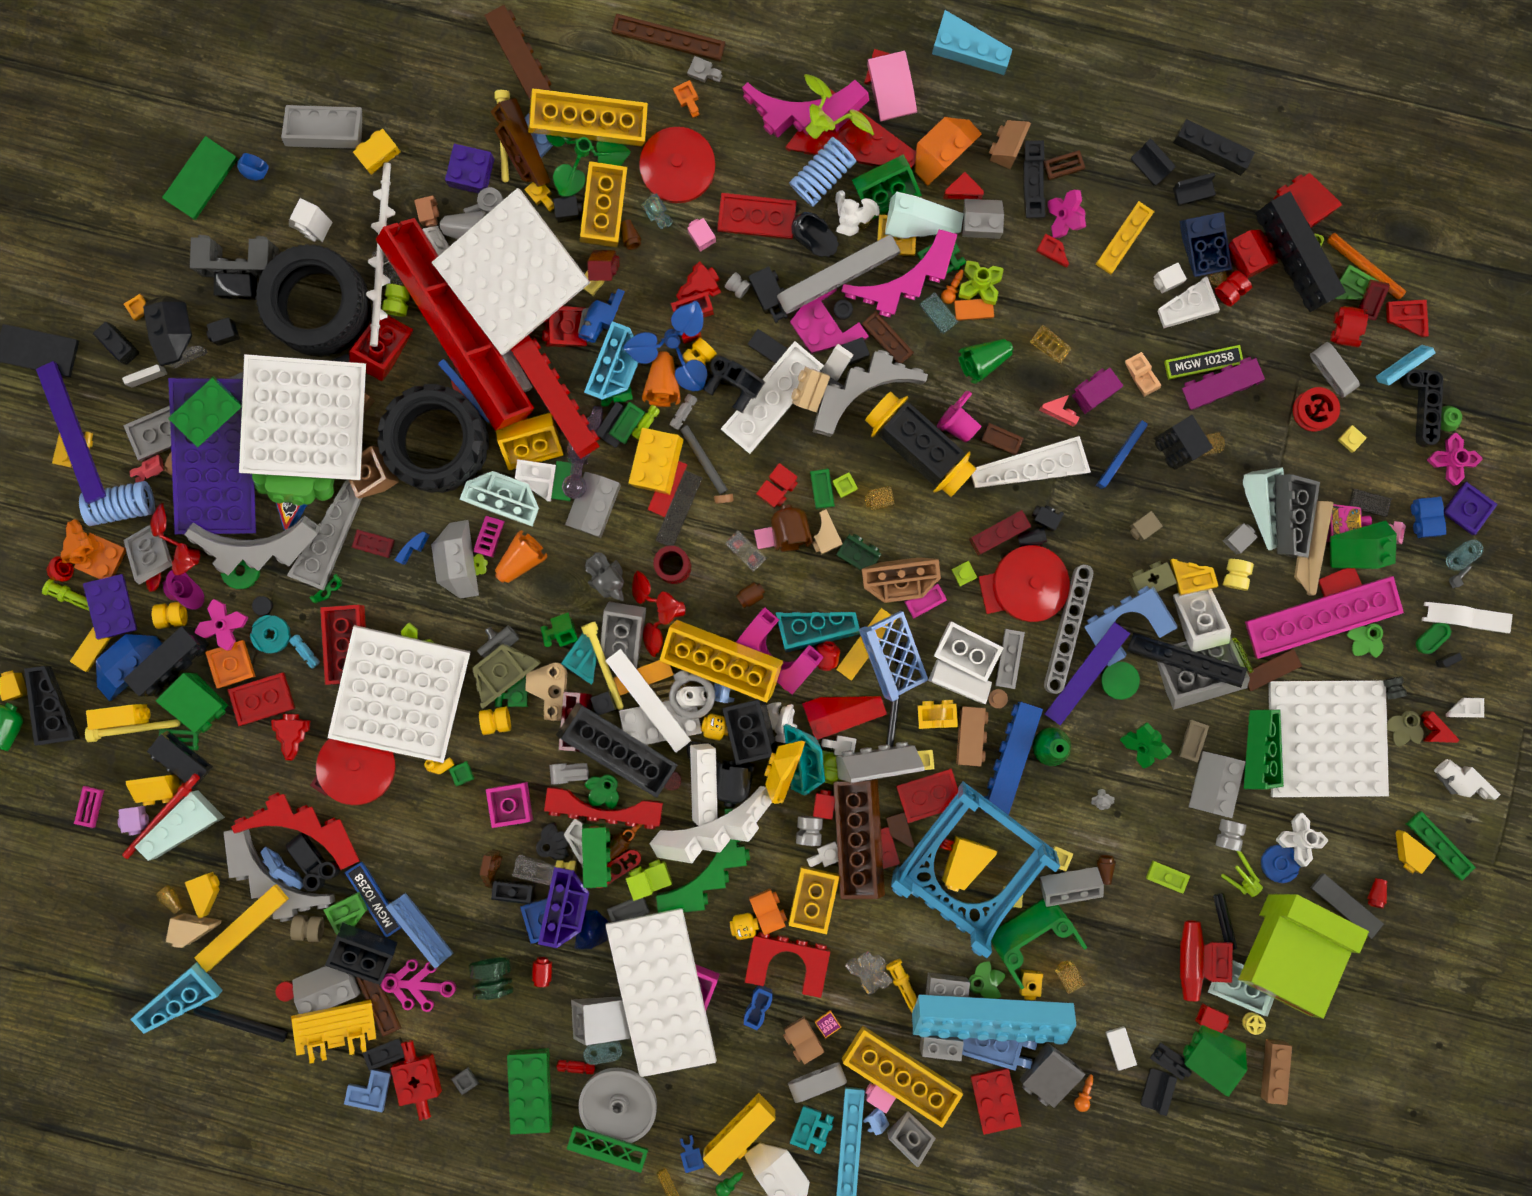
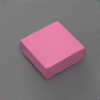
M772 527L754 530L758 549L774 546Z

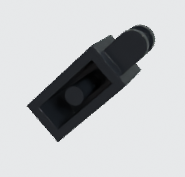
M768 266L749 275V282L764 313L770 312L775 324L780 319H787V314L777 298V295L785 290L783 287L779 288L777 283L779 278L775 270L771 271ZM777 308L780 309V311L777 313H774L773 311Z

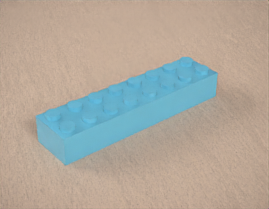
M918 995L912 1012L913 1035L921 1037L939 1036L940 1038L958 1037L959 1039L977 1038L978 1040L997 1039L998 1041L1016 1040L1017 1042L1035 1041L1036 1043L1054 1042L1055 1044H1064L1068 1042L1076 1027L1074 1003Z

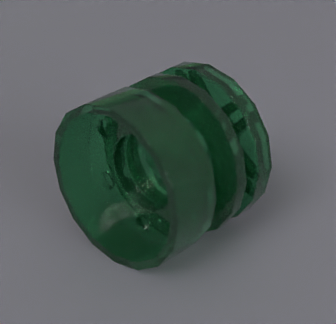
M508 957L485 959L468 965L470 978L479 979V982L471 985V989L477 990L472 993L473 999L492 1000L514 992L513 986L507 985L512 983V978L503 977V975L511 971L510 959Z

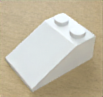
M1212 589L1179 596V593L1173 594L1182 629L1191 651L1197 652L1230 642L1231 629Z

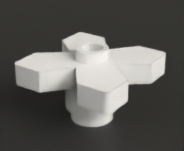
M1300 813L1291 821L1293 832H1281L1276 841L1283 848L1294 847V860L1301 867H1305L1313 860L1311 848H1323L1328 839L1321 832H1315L1310 829V820L1303 813Z

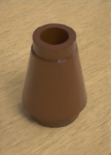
M631 220L622 221L620 225L624 246L628 250L640 247L642 239Z
M621 832L618 835L615 834L607 848H610V861L627 850L631 843L628 841L629 838Z
M1099 855L1096 862L1104 885L1112 884L1116 861H1114V856Z

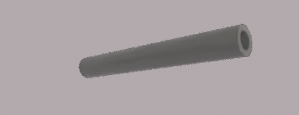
M688 425L680 430L715 488L720 495L728 490L691 429Z

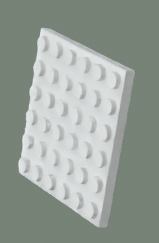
M519 188L513 191L432 261V264L501 355L506 354L591 283Z
M244 355L239 473L360 480L366 364Z
M354 625L328 738L443 763L470 651Z
M1271 681L1268 683L1269 709H1280L1284 782V787L1271 789V797L1389 796L1386 687L1383 681Z

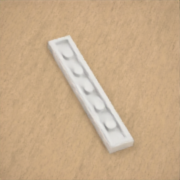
M622 649L605 660L675 752L691 741Z

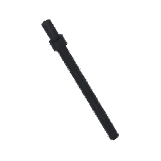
M899 642V646L905 648L906 642ZM898 649V657H895V659H901L903 649ZM904 664L899 674L901 676H903L904 666H906ZM898 677L895 684L897 690L902 685V678ZM900 695L897 700L891 702L886 744H889L890 747L894 746Z

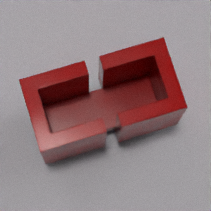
M779 463L769 476V479L782 488L783 491L766 480L756 493V496L774 509L777 506L781 507L787 499L784 497L788 491L792 492L798 485L796 482L798 477Z

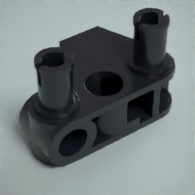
M719 355L711 362V377L703 390L713 396L721 381L731 384L741 392L732 407L743 413L749 401L754 398L756 399L766 382L742 365Z

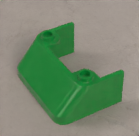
M1044 898L1000 925L991 940L992 946L1021 990L1024 986L1014 971L1023 964V955L1019 949L1052 928L1054 933L1061 938L1072 934L1081 948L1084 950L1087 948L1059 905L1046 907Z

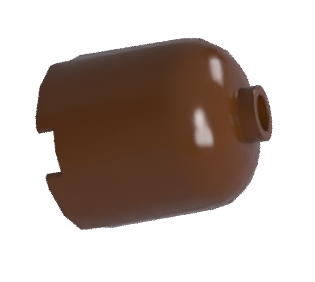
M788 504L781 506V510L773 514L771 526L775 551H778L779 548H781V552L799 550L800 545L806 544V547H809L813 544L807 516L802 509Z

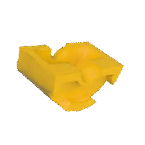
M941 700L942 704H934V701H922V705L918 706L919 729L958 727L956 704H953V700Z

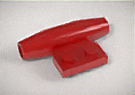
M1187 920L1184 922L1180 943V980L1183 999L1186 1001L1200 1000L1204 978L1212 982L1232 983L1233 943L1212 941L1204 945L1200 921Z

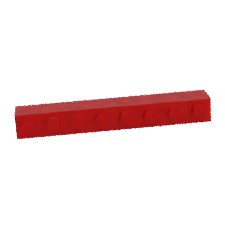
M528 334L511 351L574 451L581 459L600 447L597 443L599 437L594 429L591 431L588 429L587 425L590 423L584 414L579 415L577 410L580 407L574 399H569L567 395L570 392L564 383L560 385L558 379H560L559 374L555 368L550 369L548 366L551 363L545 353L541 355L539 352L541 346L536 338L532 340Z

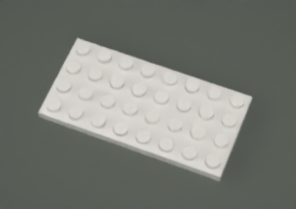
M679 908L607 923L606 930L639 1076L644 1077L716 1063L717 1059L683 909Z

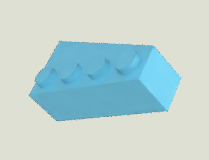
M945 10L932 54L1004 75L1012 49Z

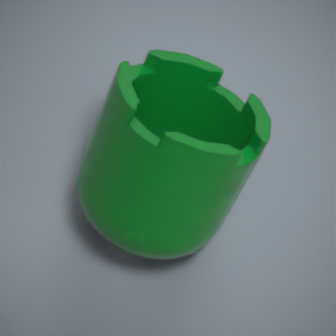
M8 702L5 705L0 704V749L4 751H9L24 722L23 716L16 711L18 707Z

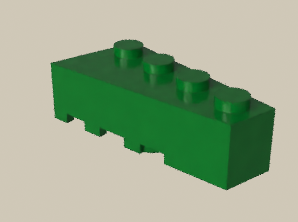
M1280 709L1250 710L1244 789L1284 787Z

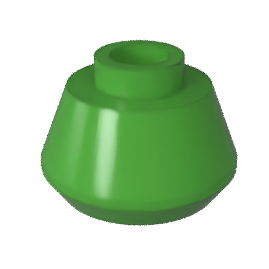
M1453 406L1442 407L1441 430L1447 432L1456 430L1462 422L1461 412Z

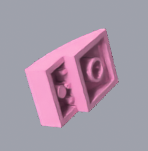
M901 51L868 59L867 66L880 122L917 113L906 52Z

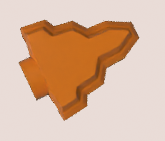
M73 519L67 523L61 559L63 563H84L86 556L94 551L91 539L88 538L87 533L82 529L80 522L77 519Z

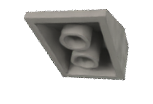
M608 602L604 609L601 648L606 660L622 649L637 669L645 624V607Z

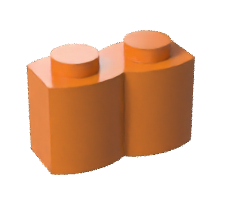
M771 889L749 897L764 935L786 927L784 922L787 921L784 910H779L777 903H780L776 892L772 893Z

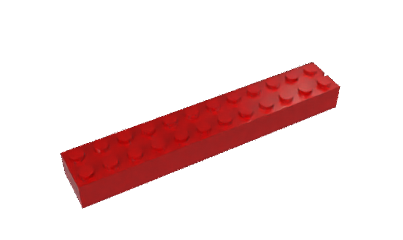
M412 218L401 221L399 225L395 223L384 226L376 238L377 243L495 431L525 420L533 411V405L497 348L432 264V261L438 257V254L416 219Z

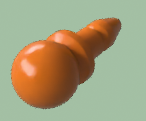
M960 270L955 275L951 286L947 285V289L942 292L941 300L945 304H952L955 301L956 293L959 292L956 288L963 278V270Z
M1092 1074L1085 1080L1083 1092H1078L1079 1097L1074 1102L1075 1108L1080 1112H1085L1090 1108L1089 1100L1092 1097L1089 1094L1093 1085Z

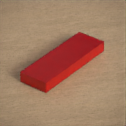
M678 461L670 495L655 491L647 509L648 511L666 517L688 466L687 464Z

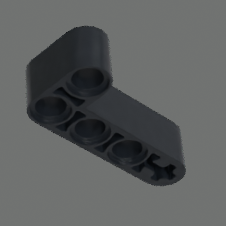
M1414 369L1400 378V384L1404 389L1418 390L1416 443L1420 447H1428L1436 444L1440 439L1443 376L1438 371ZM1410 375L1414 377L1415 383L1410 381ZM1429 377L1433 379V385L1429 383ZM1428 396H1430V397L1432 398V400H1433L1432 404H1430V403L1428 402V400H1427V397H1428ZM1427 415L1431 417V423L1427 421Z

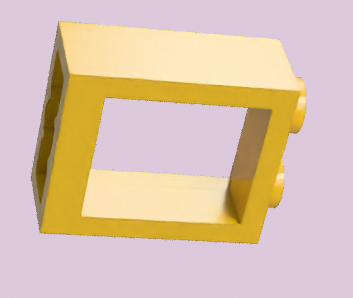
M147 704L86 711L88 730L149 723L151 716Z

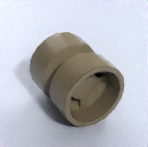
M294 915L290 929L291 939L303 941L307 938L308 942H321L324 933V918L311 916L308 919L306 915Z

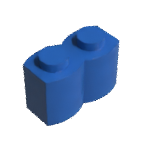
M1432 497L1413 500L1411 513L1415 517L1413 531L1417 534V537L1426 538L1446 535L1442 498Z
M760 985L755 988L752 994V1002L744 1013V1025L755 1030L761 1027L765 1011L772 1002V989Z

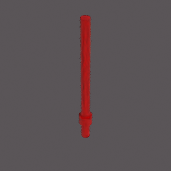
M193 774L186 783L181 784L173 798L122 854L124 858L129 859L137 850L135 846L171 812L183 797L188 796L192 791V787L200 779L197 774Z

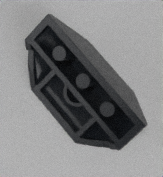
M167 295L148 300L143 306L148 338L159 365L165 366L179 362L192 338L187 305L185 302Z

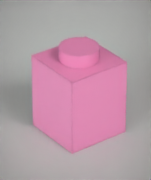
M704 218L701 220L696 219L689 224L687 228L688 233L700 252L716 242V237Z
M870 1083L865 1090L866 1101L884 1113L888 1112L896 1099L874 1083Z

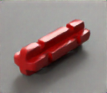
M558 1060L557 1071L565 1072V1070H568L567 1072L583 1074V1072H586V1074H594L595 1063L587 1062L585 1064V1062L579 1061L566 1062V1060Z

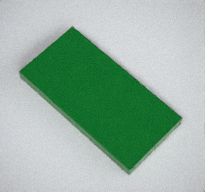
M205 136L162 198L196 220L238 158Z

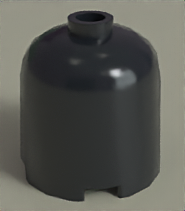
M725 759L720 763L717 760V799L724 802V805L728 807H735L736 804L745 802L750 795L754 765L750 763L747 766L736 765L735 760Z

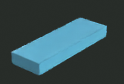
M1420 345L1376 376L1377 381L1385 385H1391L1434 355V348Z

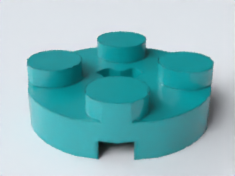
M265 615L254 622L252 633H250V639L254 647L265 653L282 651L291 639L290 628L287 622L278 616ZM269 629L275 632L273 639L266 637Z

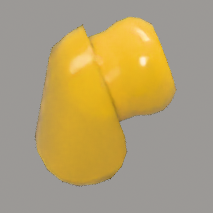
M450 757L444 760L443 763L426 760L424 763L426 770L435 774H442L455 765Z

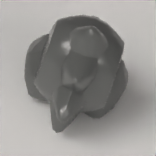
M596 552L586 560V571L592 575V579L588 581V584L596 589L604 598L612 597L623 601L622 588L624 580L622 578L623 570L617 560L609 564L603 553Z

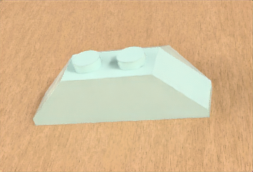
M494 471L466 481L460 500L529 526H533L539 510L529 484Z

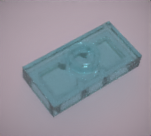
M935 292L920 303V307L942 334H945L958 323V320Z

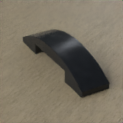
M1044 140L1024 142L1023 187L1026 218H1045L1043 184Z

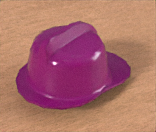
M173 570L167 574L166 580L162 583L167 598L178 601L184 607L192 610L198 609L203 605V591L188 574L184 573L176 576Z

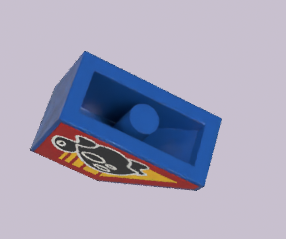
M288 502L276 503L283 529L287 530L295 525L307 505L298 506Z

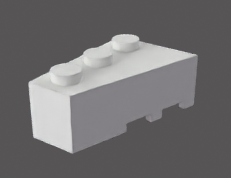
M301 198L289 219V227L298 230L305 235L304 237L313 242L316 239L323 242L332 224V221L318 206Z

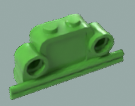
M252 474L256 491L261 494H267L269 499L275 503L288 502L298 506L308 505L315 498L325 501L334 494V479Z

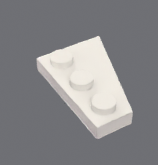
M1206 276L1200 282L1188 288L1187 291L1160 307L1157 312L1163 328L1218 313L1220 309L1209 279Z

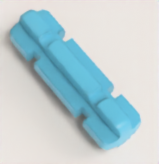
M294 635L289 642L293 647H296V651L304 661H307L310 668L317 667L320 664L318 658L313 656L314 653L305 642H302L303 640L299 635Z

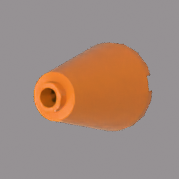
M665 351L659 352L656 359L653 360L642 394L643 401L648 400L649 405L670 407L671 403L675 402V405L680 403L681 396L675 379L673 356Z
M522 530L516 534L495 569V576L502 583L513 581L548 557L547 553L543 555L541 552L543 547L529 534L523 535L524 531Z

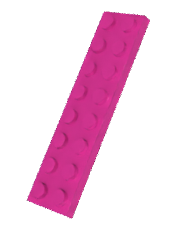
M1389 576L1245 621L1255 658L1259 659L1404 612L1394 576Z

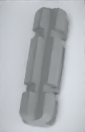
M691 394L686 396L684 399L685 403L681 404L675 414L676 417L670 422V425L677 430L681 428L683 424L681 422L685 421L692 410L691 406H694L697 402V398Z

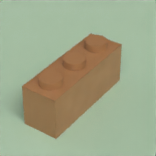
M960 706L956 764L981 766L982 762H985L986 753L983 751V743L987 741V732L984 731V724L988 723V712H985L986 708Z
M1266 1039L1261 1098L1267 1103L1287 1105L1292 1045L1286 1041Z

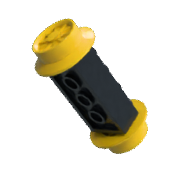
M890 391L865 419L873 427L871 437L873 438L879 432V437L934 486L945 476V479L933 492L943 490L952 497L977 469L968 461L971 452H968L955 465L965 452L907 401L908 396L899 399Z

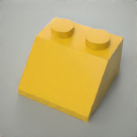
M177 775L126 781V786L135 803L143 802V806L153 805L156 800L168 803L180 787Z

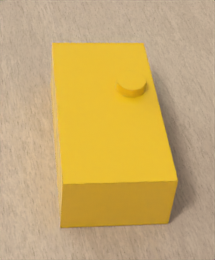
M589 161L580 242L610 247L618 246L627 167Z
M758 1093L704 1148L703 1160L720 1176L737 1158L741 1159L747 1153L746 1149L775 1120V1109Z

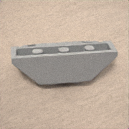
M469 520L449 523L431 544L436 582L459 598L479 596Z

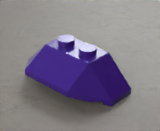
M554 867L538 945L558 948L581 932L589 891L583 888V883L574 870Z

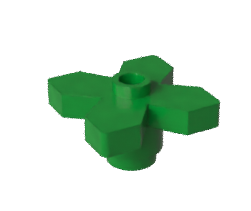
M1148 722L1136 730L1137 734L1130 731L1120 738V741L1127 749L1137 751L1136 761L1143 769L1155 762L1154 757L1163 760L1172 753L1169 747L1161 742L1162 736L1160 732L1153 729Z

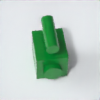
M569 612L551 618L552 629H548V626L541 627L545 647H550L552 645L551 640L557 639L560 647L578 641L575 625Z

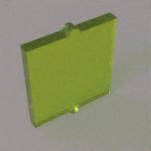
M1233 638V643L1245 668H1247L1249 673H1252V667L1241 642Z

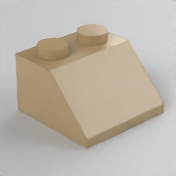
M183 913L170 919L166 942L172 943L173 947L183 948L185 945L200 939L219 926L221 920L207 917L198 919L196 915Z

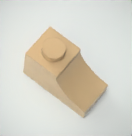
M827 509L819 512L821 528L819 533L813 537L814 541L812 544L816 553L820 552L821 555L842 546V541Z

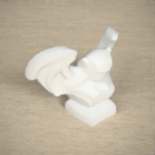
M843 190L838 191L835 196V203H837L840 225L837 227L836 232L848 236L858 233L860 222L866 224L874 215L879 216V206L875 201L865 198L861 200L863 207H859V203H856L854 200L845 199V192Z
M781 702L768 704L767 709L772 729L777 733L775 741L786 743L784 725L788 724L797 728V725L793 723L795 713L793 705L790 704L782 707L779 714Z

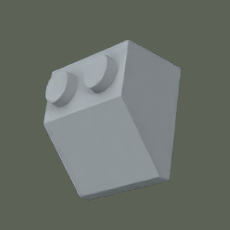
M964 199L962 237L1000 239L1003 234L1004 225L1002 200Z

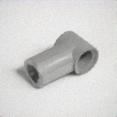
M567 763L550 765L551 784L588 780V764L577 763L567 765Z

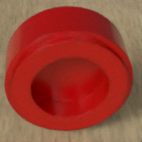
M284 981L277 986L276 996L279 1000L286 1002L294 998L293 982Z

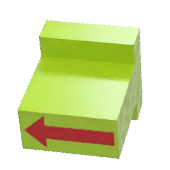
M1268 894L1259 914L1265 919L1238 980L1308 1016L1324 1019L1351 953L1361 952L1369 931L1297 894Z

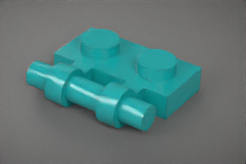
M803 1105L791 1136L790 1144L808 1150L812 1143L815 1145L813 1151L821 1154L822 1149L825 1148L828 1132L832 1130L834 1116L827 1114L825 1120H820L821 1111ZM817 1127L822 1128L819 1137L814 1136Z

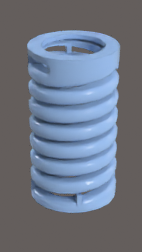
M834 137L824 145V150H819L818 155H815L813 160H810L808 165L803 167V171H799L798 176H795L789 182L798 195L812 207L821 199V196L813 186L822 195L827 193L826 189L818 181L828 190L832 188V185L822 174L832 184L837 183L836 178L840 179L842 177V174L831 162L844 174L847 172L846 167L851 168L857 162L847 148ZM807 192H809V193L814 197L813 200H812V198L808 195Z
M146 481L136 482L134 485L131 483L120 485L119 487L106 488L104 490L106 497L91 503L90 508L85 502L82 493L79 497L80 512L88 526L136 518L137 516L152 515L155 510L153 492Z

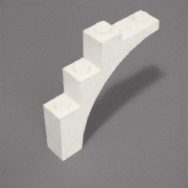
M760 786L740 806L712 822L686 830H660L650 842L657 858L693 863L702 850L720 853L730 839L749 842L759 829L757 821L772 803L767 788Z

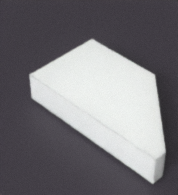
M1461 698L1446 713V717L1484 718V698Z

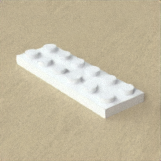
M794 341L762 379L766 383L759 391L756 399L754 398L749 401L743 413L736 410L721 430L751 454L793 404L791 396L793 390L797 389L800 382L798 381V376L801 370H804L806 366L821 371L824 365Z

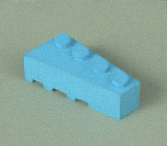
M196 962L140 1009L130 1020L144 1034L218 997L223 990Z

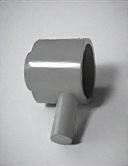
M492 187L484 188L478 194V204L465 208L464 212L491 211L504 199L497 189Z

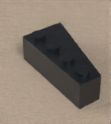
M40 666L24 669L34 746L81 739L52 667Z

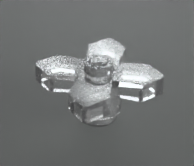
M869 951L863 953L858 959H850L845 964V967L852 975L860 977L861 986L868 995L875 993L879 987L882 989L888 987L893 982L888 974L884 972L886 967L885 960L879 955L872 956Z

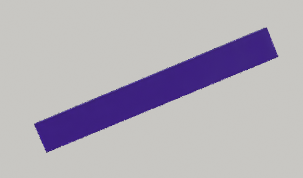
M52 361L37 368L36 371L85 502L91 504L106 497V493L57 363Z

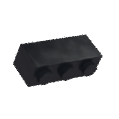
M168 730L160 734L147 751L154 761L162 763L166 770L173 775H177L182 783H186L193 774H197L200 779L192 788L199 785L213 768L211 764L187 747Z

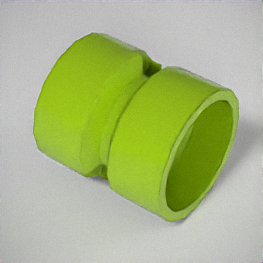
M387 284L385 290L387 299L383 300L382 310L390 315L406 317L408 310L406 302L410 300L408 290L404 286Z

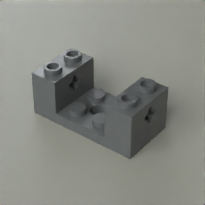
M198 235V238L191 237L190 269L202 277H214V273L248 274L259 278L269 261L279 254V248L267 237L256 236L255 239H249L248 262L246 259L228 261V259L222 258L223 248L216 241L212 240L210 236Z

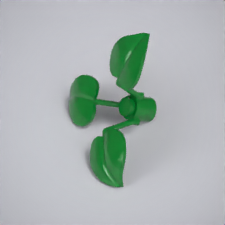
M546 135L549 143L556 147L563 146L565 142L568 145L576 144L574 150L578 156L573 168L568 164L558 166L553 174L554 185L562 197L573 196L583 188L585 174L580 170H576L580 158L586 157L590 151L594 156H598V163L621 166L631 153L627 147L619 143L599 141L596 144L595 151L591 141L586 137L569 141L573 138Z

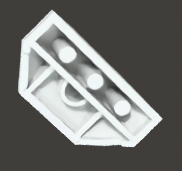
M759 1143L744 1155L753 1174L768 1196H807L810 1182L787 1149Z

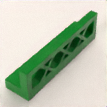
M576 1125L573 1127L567 1150L639 1173L642 1172L648 1148ZM576 1132L584 1134L587 1141L575 1138ZM601 1139L606 1147L594 1144L592 1141ZM620 1145L624 1153L612 1150L611 1147ZM633 1151H639L643 1153L642 1158L634 1157L629 1154Z

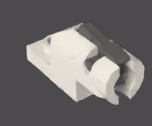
M1446 759L1434 770L1436 776L1450 794L1471 797L1477 791L1482 798L1496 800L1501 795L1473 767L1464 766L1461 768L1451 760Z

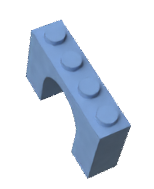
M1145 586L1137 591V596L1133 598L1128 596L1121 600V605L1116 608L1112 605L1105 609V614L1098 617L1095 615L1089 618L1085 629L1094 644L1097 645L1116 619L1127 612H1138L1144 615L1150 621L1159 638L1177 629V624L1154 586L1151 588ZM1122 646L1108 662V667L1126 657L1127 654Z

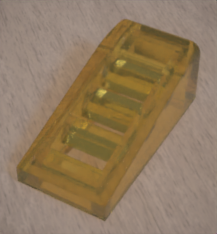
M1043 324L1030 340V343L1059 364L1062 363L1072 349ZM1042 334L1046 335L1043 341L1041 342L1039 338L1042 336ZM1050 338L1052 341L1047 347L1044 344ZM1054 343H1057L1058 346L1054 351H1051L1050 349ZM1061 347L1064 348L1060 356H1057L1056 354Z

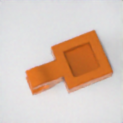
M690 80L674 87L673 92L681 107L687 105L692 118L698 116L699 110L694 102L698 100V95Z

